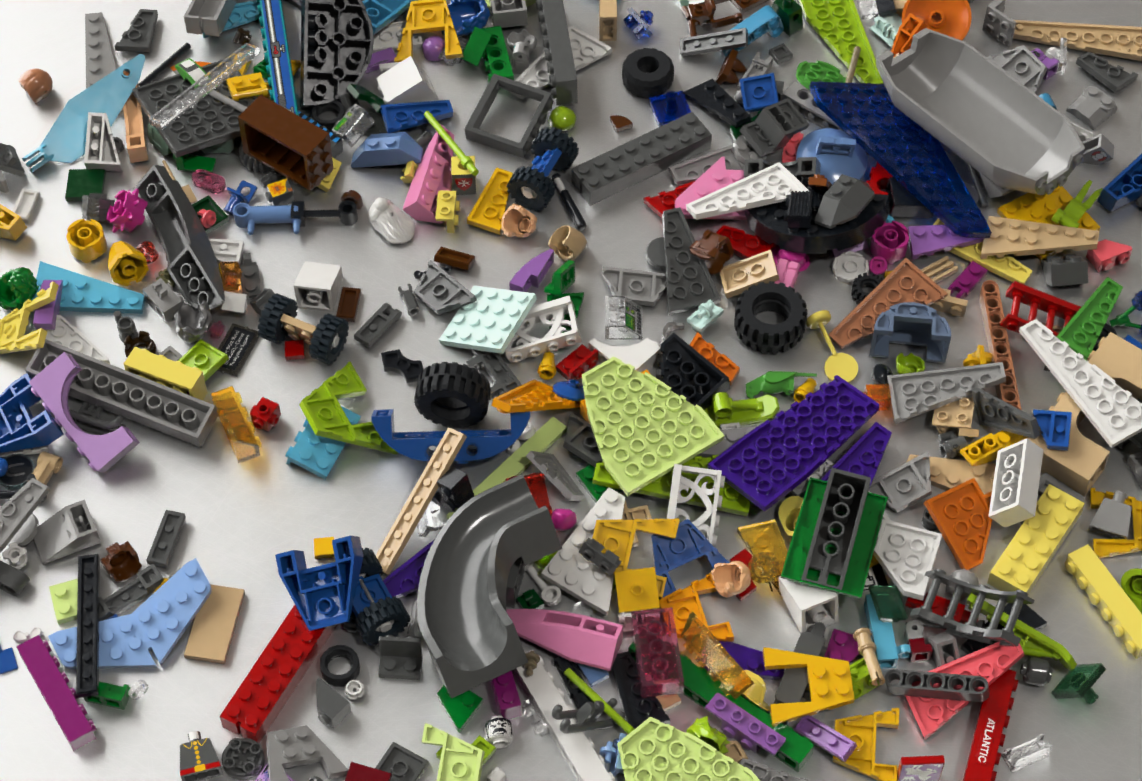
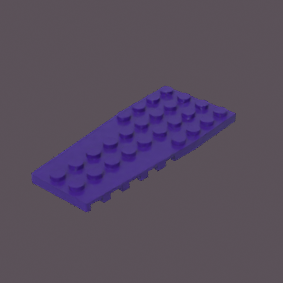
M836 375L832 382L820 385V389L815 393L810 392L805 395L803 401L799 403L796 401L791 404V408L786 412L781 411L776 414V418L771 422L767 420L747 433L708 464V469L722 470L721 476H725V482L766 512L805 481L879 411V404Z

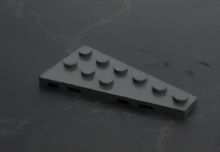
M681 207L663 211L668 314L673 315L697 309L700 304L706 303L708 300H712L714 304L720 303L721 298L704 259L698 258L690 252L689 247L695 242V239Z

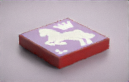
M944 756L902 757L897 770V781H939L945 764Z

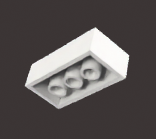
M1028 438L1003 448L997 453L989 517L1005 528L1032 518L1036 513L1043 449Z

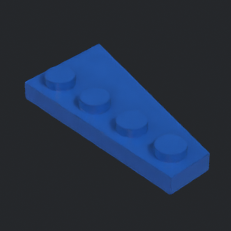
M450 100L381 105L380 108L387 134L429 123L424 117L426 111H430L437 121L453 117Z

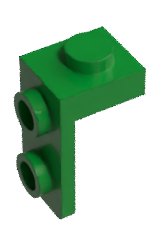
M173 154L177 170L213 173L216 164L215 158L188 154L176 158Z

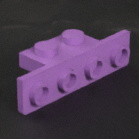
M716 693L705 706L707 711L722 720L721 730L728 738H734L740 742L741 746L746 750L756 753L762 747L775 756L786 742L785 737L720 693Z

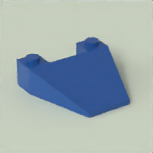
M28 373L12 382L0 395V453L47 446L64 435L60 426L46 410L33 417L29 407L40 401L41 397H37L31 391L32 386L29 381L32 377Z
M350 535L332 540L336 562L308 569L306 567L304 551L291 550L275 555L279 576L309 631L349 622L363 561L360 537Z

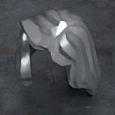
M204 300L199 309L191 305H181L180 309L174 314L176 334L182 340L189 343L203 339L213 323L209 305Z

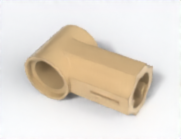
M45 451L41 452L37 459V466L32 474L35 475L39 482L47 485L52 475L60 471L63 458Z

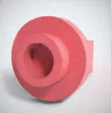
M201 209L197 212L198 215L202 216L200 221L203 227L210 228L215 224L216 214L214 211Z

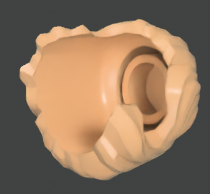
M513 203L502 216L501 229L507 237L525 238L536 230L537 218L523 206Z
M741 561L717 563L711 571L717 592L726 598L744 592L751 584L750 569Z

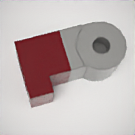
M917 620L909 621L904 632L905 643L910 644L911 653H909L910 663L931 660L933 652L931 644H925L923 637L924 626Z

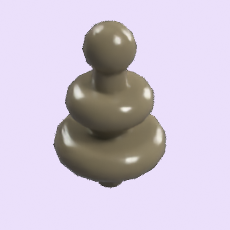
M534 651L525 653L528 663L524 664V667L527 669V676L533 675V669L537 668V663L540 661L539 655L534 653Z

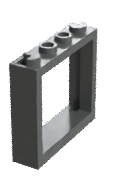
M493 74L464 129L466 139L524 158L526 153L531 150L532 142L537 137L541 124L545 123L548 111L552 110L554 102L552 94ZM500 88L541 102L520 143L479 129Z

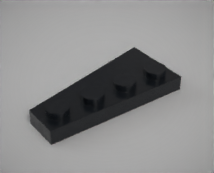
M713 79L683 92L685 99H692L694 104L699 107L701 105L704 106L708 112L719 115L720 119L735 128L751 121V115Z

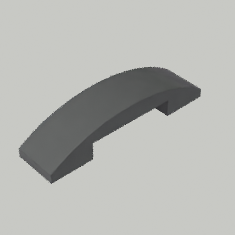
M152 564L137 573L138 578L104 600L99 597V621L125 612L150 595L164 581L156 566Z

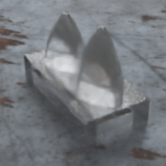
M432 500L417 525L419 537H426L430 531L440 530L445 524L441 519L431 516V514L440 509V506Z

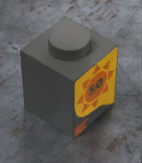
M287 178L267 184L268 192L265 195L268 203L278 206L291 204V201H295L293 190Z

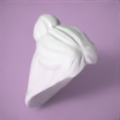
M384 197L376 198L369 209V220L374 229L380 232L392 244H404L410 241L415 232L414 221L395 206L391 200Z

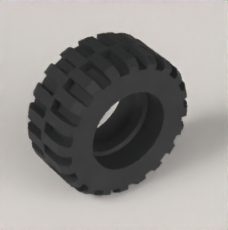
M769 281V283L760 282L757 286L754 284L748 287V290H744L741 297L737 300L734 319L737 336L740 340L743 339L742 343L747 347L750 345L752 350H760L764 354H767V352L778 354V351H782V353L788 351L789 347L793 348L797 345V342L801 341L805 333L807 321L806 303L800 293H795L794 288L786 287L784 283L776 284L775 281ZM764 311H773L784 316L786 320L779 324H767L758 320L755 315Z
M458 362L434 363L420 373L414 403L418 412L421 415L423 414L427 420H432L435 424L439 423L445 427L466 428L469 425H476L486 416L491 387L485 375L479 373L475 368H470L469 365H460Z

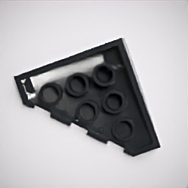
M671 334L661 344V353H663L661 377H663V383L671 387V391L680 396L682 394L685 396L686 401L694 406L697 404L705 410L711 405V399L714 394L719 392L726 393L730 389L729 377L677 334Z

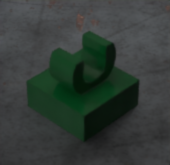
M529 589L523 595L516 598V602L521 609L544 608V602L534 589Z

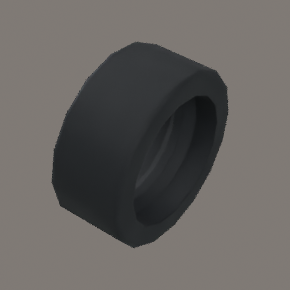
M333 100L325 105L313 106L311 110L312 118L315 122L325 126L330 132H335L333 128L345 116L344 107L337 100ZM326 111H333L339 114L332 120H322L318 117Z
M336 645L327 649L320 658V670L323 679L328 684L336 687L346 686L349 681L356 680L360 672L357 653L346 645ZM346 657L351 660L352 668L345 674L335 675L329 672L328 664L334 658Z

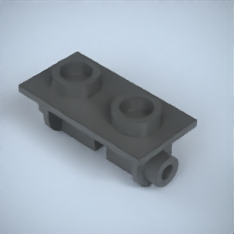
M588 538L583 543L579 553L586 560L598 566L601 571L612 576L622 562L619 560L620 557L610 550L603 554L601 551L604 549V546L594 538Z

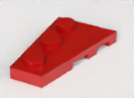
M725 225L716 232L719 235L729 237L734 254L742 259L770 249L772 251L777 246L774 243L768 244L757 235H750L745 233L744 230Z

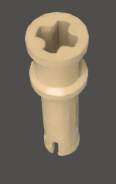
M860 628L853 633V638L859 646L858 652L864 657L872 684L878 686V680L881 686L885 683V678L875 654L877 647L872 642V633L868 628Z

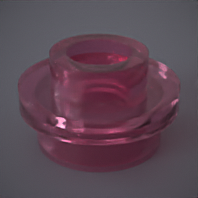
M222 321L212 324L209 330L211 333L210 337H216L217 339L221 337L226 328Z

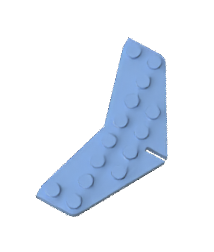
M196 558L186 563L132 614L99 621V669L157 668L149 653L150 650L154 651L160 665H162L212 592L211 585ZM77 627L57 631L49 635L48 638L63 666L67 669H76Z

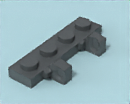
M470 349L474 356H472L471 360L466 361V365L477 370L480 368L481 370L485 369L494 381L493 387H491L490 400L522 385L498 353Z

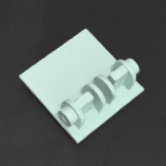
M896 13L886 18L877 16L874 19L875 24L869 29L890 47H893L899 27L902 24V18Z

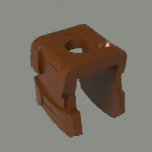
M709 229L703 233L701 240H696L689 247L693 255L704 259L711 275L720 273L725 262L734 255L729 237L719 235Z

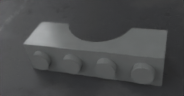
M800 157L792 162L781 163L797 179L801 178V182L803 178L808 181L809 177H814V174L820 175L821 163L817 157ZM746 159L744 177L746 178L777 162H770L764 159Z

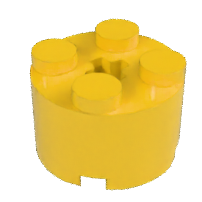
M90 219L91 221L77 220L67 229L66 239L70 252L76 259L82 260L83 263H89L107 251L103 228L99 222Z

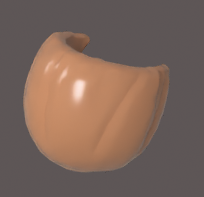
M33 68L27 70L19 78V84L27 91L35 104L45 99L52 91L53 80L42 69Z

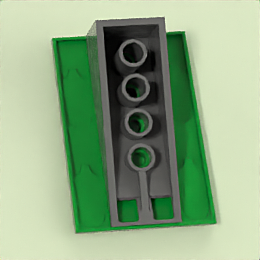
M832 467L828 482L810 477L781 578L861 599L888 497L869 492L871 477Z

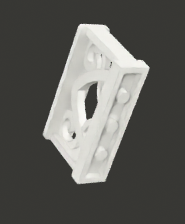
M570 295L532 306L505 350L510 363L519 362L529 357H536L545 352L556 351L560 348L582 342L574 304ZM569 314L571 321L564 320V315ZM542 322L552 327L540 339L528 335L534 328L535 323ZM562 325H568V326H570V327L572 328V330H571V331H568V332L562 333L563 331H567V330H566V328L561 327V326H562ZM520 338L516 343L517 347L512 348L513 342Z
M674 464L667 519L684 516L686 520H690L684 510L677 508V503L681 504L689 501L694 493H696L703 501L707 510L692 523L699 531L705 530L707 532L706 539L716 547L717 535L713 534L714 527L719 526L720 515H716L717 507L721 508L723 496L719 495V489L724 488L725 476H721L722 470ZM681 473L698 474L695 482L681 476ZM708 476L713 479L714 486L712 489H707L706 484L708 482H705L700 488L698 486L699 481L703 477ZM689 488L691 489V492L687 497L681 496L680 493L682 490H686L688 492ZM715 493L714 503L712 505L708 496ZM712 515L711 525H710V527H709L707 524H704V523H705V522L710 518V516Z

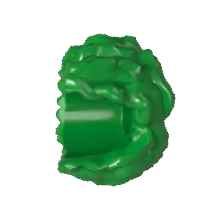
M19 267L17 269H10L9 272L0 277V307L6 310H14L16 308L20 310L25 301L28 299L32 301L39 286L37 285V279L29 268Z

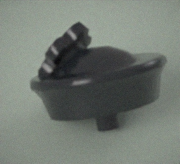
M884 364L875 365L872 371L874 382L881 386H887V376L893 375L891 369Z

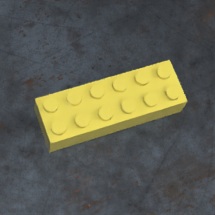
M1049 484L1037 501L1035 516L1023 522L991 570L987 584L1000 591L1022 590L1029 595L1081 516L1085 503Z

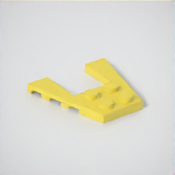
M51 282L50 288L37 292L35 299L32 301L28 299L23 303V307L20 310L16 308L0 320V354L44 347L47 335L46 330L40 328L25 336L24 334L29 323L30 312L55 301L58 284Z

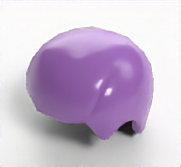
M431 36L424 40L422 51L426 60L440 61L446 58L445 39L440 36Z

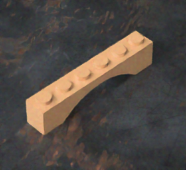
M124 71L123 74L128 76L129 72ZM132 92L123 106L127 150L130 162L135 163L149 159L142 108Z

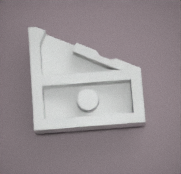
M208 238L217 263L235 273H239L244 241Z

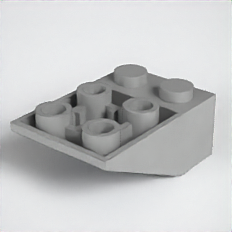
M85 499L65 506L37 527L38 532L33 538L43 565L101 543Z

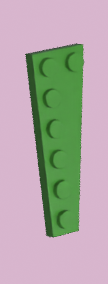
M1107 277L1056 337L1062 342L1065 341L1069 344V347L1077 354H1082L1083 358L1087 361L1123 287Z

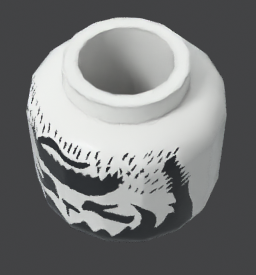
M497 715L485 724L486 740L495 746L496 749L509 746V743L514 738L512 723L509 719Z

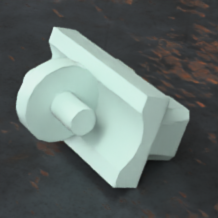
M708 300L706 303L700 304L699 309L687 318V323L692 326L694 331L701 334L724 313V310L716 306L712 300Z

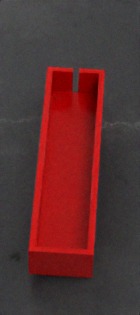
M294 605L221 713L220 720L223 728L237 735L241 733L243 738L252 739L260 743L337 625L309 631L296 605Z

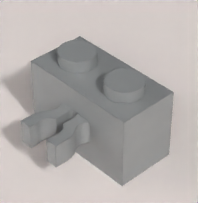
M161 278L142 289L145 301L165 323L173 320L176 311L184 304L183 298L179 294L176 295L172 286L169 283H165Z

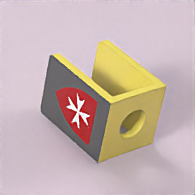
M457 156L451 157L453 191H456V195L476 194V176H473L468 169L462 166L461 160ZM469 156L475 166V156Z

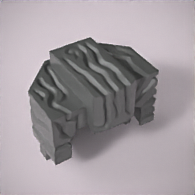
M103 193L83 195L81 206L82 219L109 222L107 220L108 208L110 205L114 206L115 200L107 199V194Z

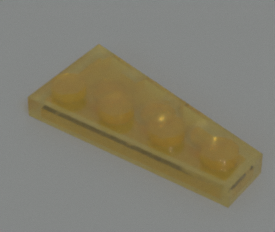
M776 519L737 528V533L781 595L779 591V577L782 574L788 552Z

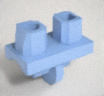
M620 733L619 738L614 739L613 742L608 741L607 745L601 747L599 752L601 756L605 757L604 762L610 763L609 772L614 777L618 773L624 774L617 743L626 737L627 734Z

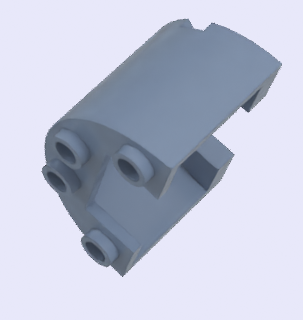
M915 302L895 304L890 306L889 310L882 312L877 318L869 356L888 358L889 343L927 346V362L945 363L951 340L949 324L944 317L942 318L937 314V310L927 305Z

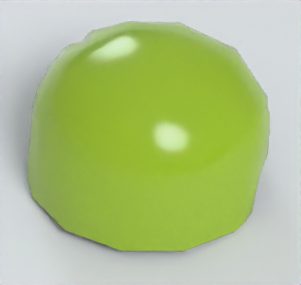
M559 106L551 111L548 124L550 128L554 127L562 131H569L575 125L576 115L570 108Z
M901 352L896 357V370L899 374L925 371V362L921 357L915 356L913 353L904 356Z

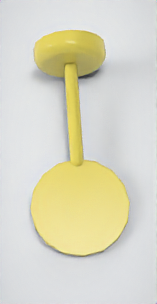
M827 310L818 311L807 318L806 325L809 329L820 328L832 353L825 361V374L831 381L834 380V376L838 375L849 383L857 376L858 364L849 354L836 352L824 327L830 322L831 314Z

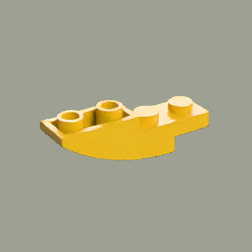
M1001 430L994 435L990 433L961 449L960 453L971 466H978L997 460L999 450L1028 437Z

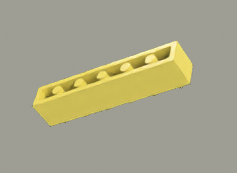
M1088 544L1069 553L1065 562L1067 571L1075 577L1079 587L1088 594L1091 603L1097 606L1103 619L1108 621L1113 627L1115 635L1122 639L1128 652L1133 654L1136 659L1141 657V612Z

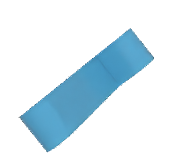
M767 5L730 29L746 28L748 30L749 45L767 32L773 38L779 36L783 32L784 27L778 14L771 6ZM745 47L734 48V50L739 52ZM732 49L721 50V52L727 56Z

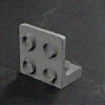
M994 0L987 6L982 30L1009 47L1012 44L1016 21L1003 13L1005 10V0Z

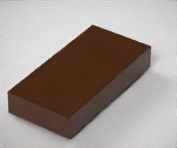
M440 247L434 255V261L469 270L475 262V256Z
M342 287L337 317L347 320V322H355L361 296L360 288Z

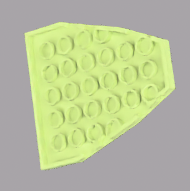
M612 357L582 374L587 415L604 466L627 497L672 471L674 464L682 465L724 440L725 435L702 407L697 404L694 406L686 401L685 396L682 394L680 396L671 391V387L647 372L643 374L635 370L634 366L625 364L616 357Z
M649 717L617 743L625 781H760L752 770L735 762L729 756H725L698 737L688 732L680 731L674 726L664 724L652 717Z

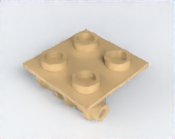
M961 398L934 409L932 426H936L940 434L945 433L948 427L971 429L975 406L973 398Z

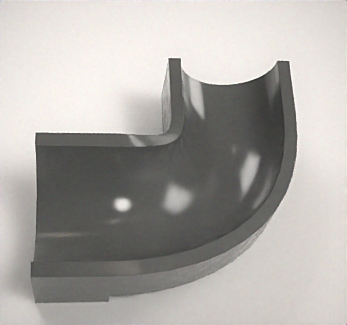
M522 474L485 490L459 507L437 534L424 562L417 594V618L420 631L438 675L451 698L528 663L514 623L506 611V588L509 572L513 563L518 558L526 566L561 550L562 546L548 508L546 506L538 508Z

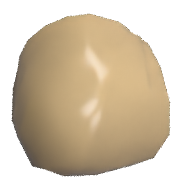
M567 225L558 228L548 242L549 248L554 250V253L564 262L568 260L574 261L583 252L587 244L585 236L580 231Z

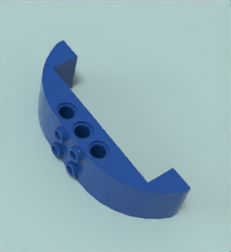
M394 409L374 410L371 416L376 431L392 449L404 456L420 461H430L435 451L430 450L429 447H437L446 432H394ZM530 411L510 413L511 429L457 430L466 435L467 438L454 461H457L458 464H467L469 461L489 458L503 452L523 433L530 419ZM475 445L477 448L470 449L468 448V446Z

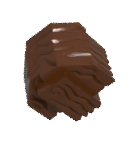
M128 541L122 545H119L117 542L112 544V546L110 545L106 548L108 555L100 559L106 572L116 582L127 581L135 576L142 567L137 552Z

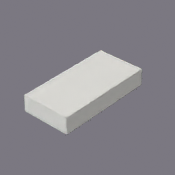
M26 189L21 190L13 212L21 216L24 223H29L41 196L40 192Z

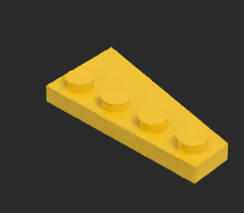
M500 168L495 169L469 214L467 224L499 235L501 234L502 216L506 211L509 197L507 184L513 176L512 172Z

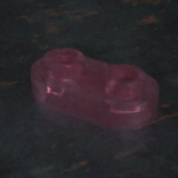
M204 169L196 170L192 174V182L198 188L214 194H219L226 188L225 179L220 175Z

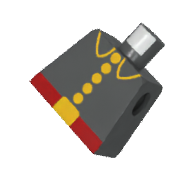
M199 731L190 732L188 734L189 742L180 745V776L182 781H202L222 776L223 771L210 738L201 739Z

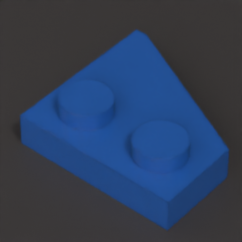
M1033 409V416L1037 419L1039 430L1047 448L1068 451L1072 412Z

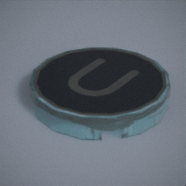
M12 454L6 456L4 459L7 460L8 470L0 478V485L8 490H19L27 483V476L33 473L35 466L33 461L26 455Z

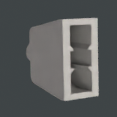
M1115 491L1113 499L1104 498L1088 530L1115 539H1127L1132 506L1124 504L1127 494Z

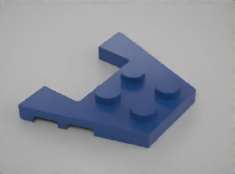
M689 519L679 523L675 539L658 535L651 536L656 575L667 577L663 597L676 591L668 574L669 571L702 556H706L712 570L717 563H730Z

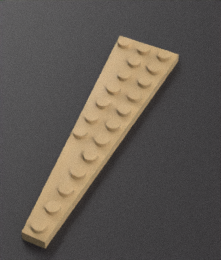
M1014 20L1016 21L1013 39L1142 61V27Z

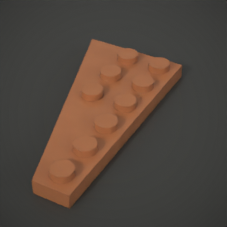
M905 258L828 335L835 344L843 349L873 334L877 318L882 312L889 310L890 306L904 302H915L929 306L947 297L948 293L910 260Z

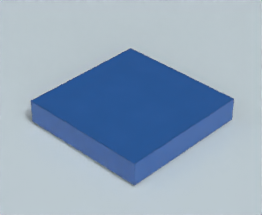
M774 73L739 79L743 106L746 112L761 111L765 107L779 102Z

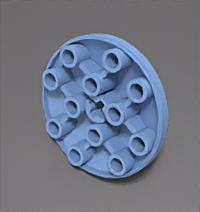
M833 128L818 129L807 134L801 140L796 153V160L800 157H817L821 163L820 175H824L832 185L842 174L861 180L868 164L867 154L863 145L851 134Z

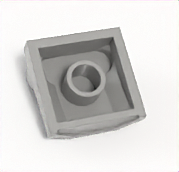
M1089 86L1084 89L1083 94L1066 111L1094 130L1116 112L1117 106L1114 99L1097 87Z

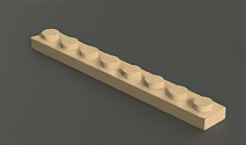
M448 427L378 550L376 557L382 566L384 574L389 575L435 495L438 489L437 481L449 470L467 438L463 433Z

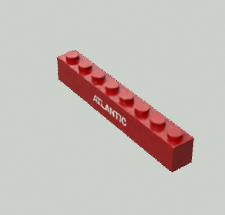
M1008 669L989 686L990 695L981 704L963 781H995L997 772L993 771L994 765H999L1001 757L998 748L999 746L1003 747L1006 736L1002 734L1003 728L1007 729L1010 716L1006 714L1007 710H1012L1014 698L1011 697V693L1016 692L1019 681L1015 679L1017 671Z

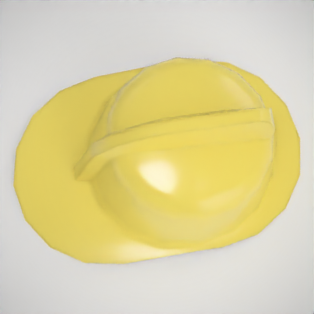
M799 496L786 498L781 503L778 511L784 531L791 537H793L803 503V498Z
M744 670L735 684H728L733 689L744 694L756 705L770 712V706L764 701L766 684L759 675L749 670Z

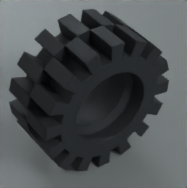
M867 272L863 273V277L861 274L858 275V278L854 279L851 296H853V301L856 300V304H860L870 294L864 292L862 288L870 287L875 289L884 279L882 277L879 279L877 274L873 276V273L867 275Z

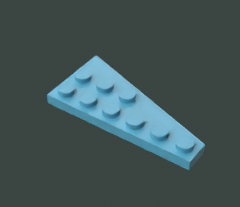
M40 261L36 277L37 285L39 286L37 292L40 291L43 280H62L60 311L114 313L118 310L121 313L143 314L144 294ZM36 292V294L34 295V297L32 298V300L37 297V292Z

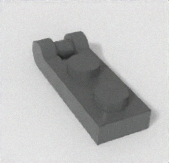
M384 303L354 334V339L370 348L395 321L401 318L402 312L398 309L394 310L390 304Z

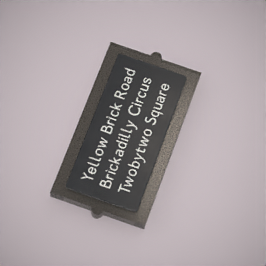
M232 323L218 350L227 354L229 359L217 371L237 377L259 339L258 331L250 329L248 326L243 327Z

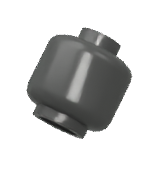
M1030 657L1026 662H1022L1020 674H1023L1025 683L1044 686L1045 683H1049L1051 680L1053 668L1050 667L1047 660Z

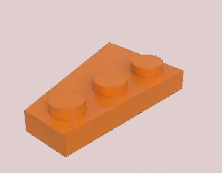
M697 332L690 346L729 377L731 386L739 374L740 367L724 354H720L714 349V345L710 342L707 343L702 338V335Z

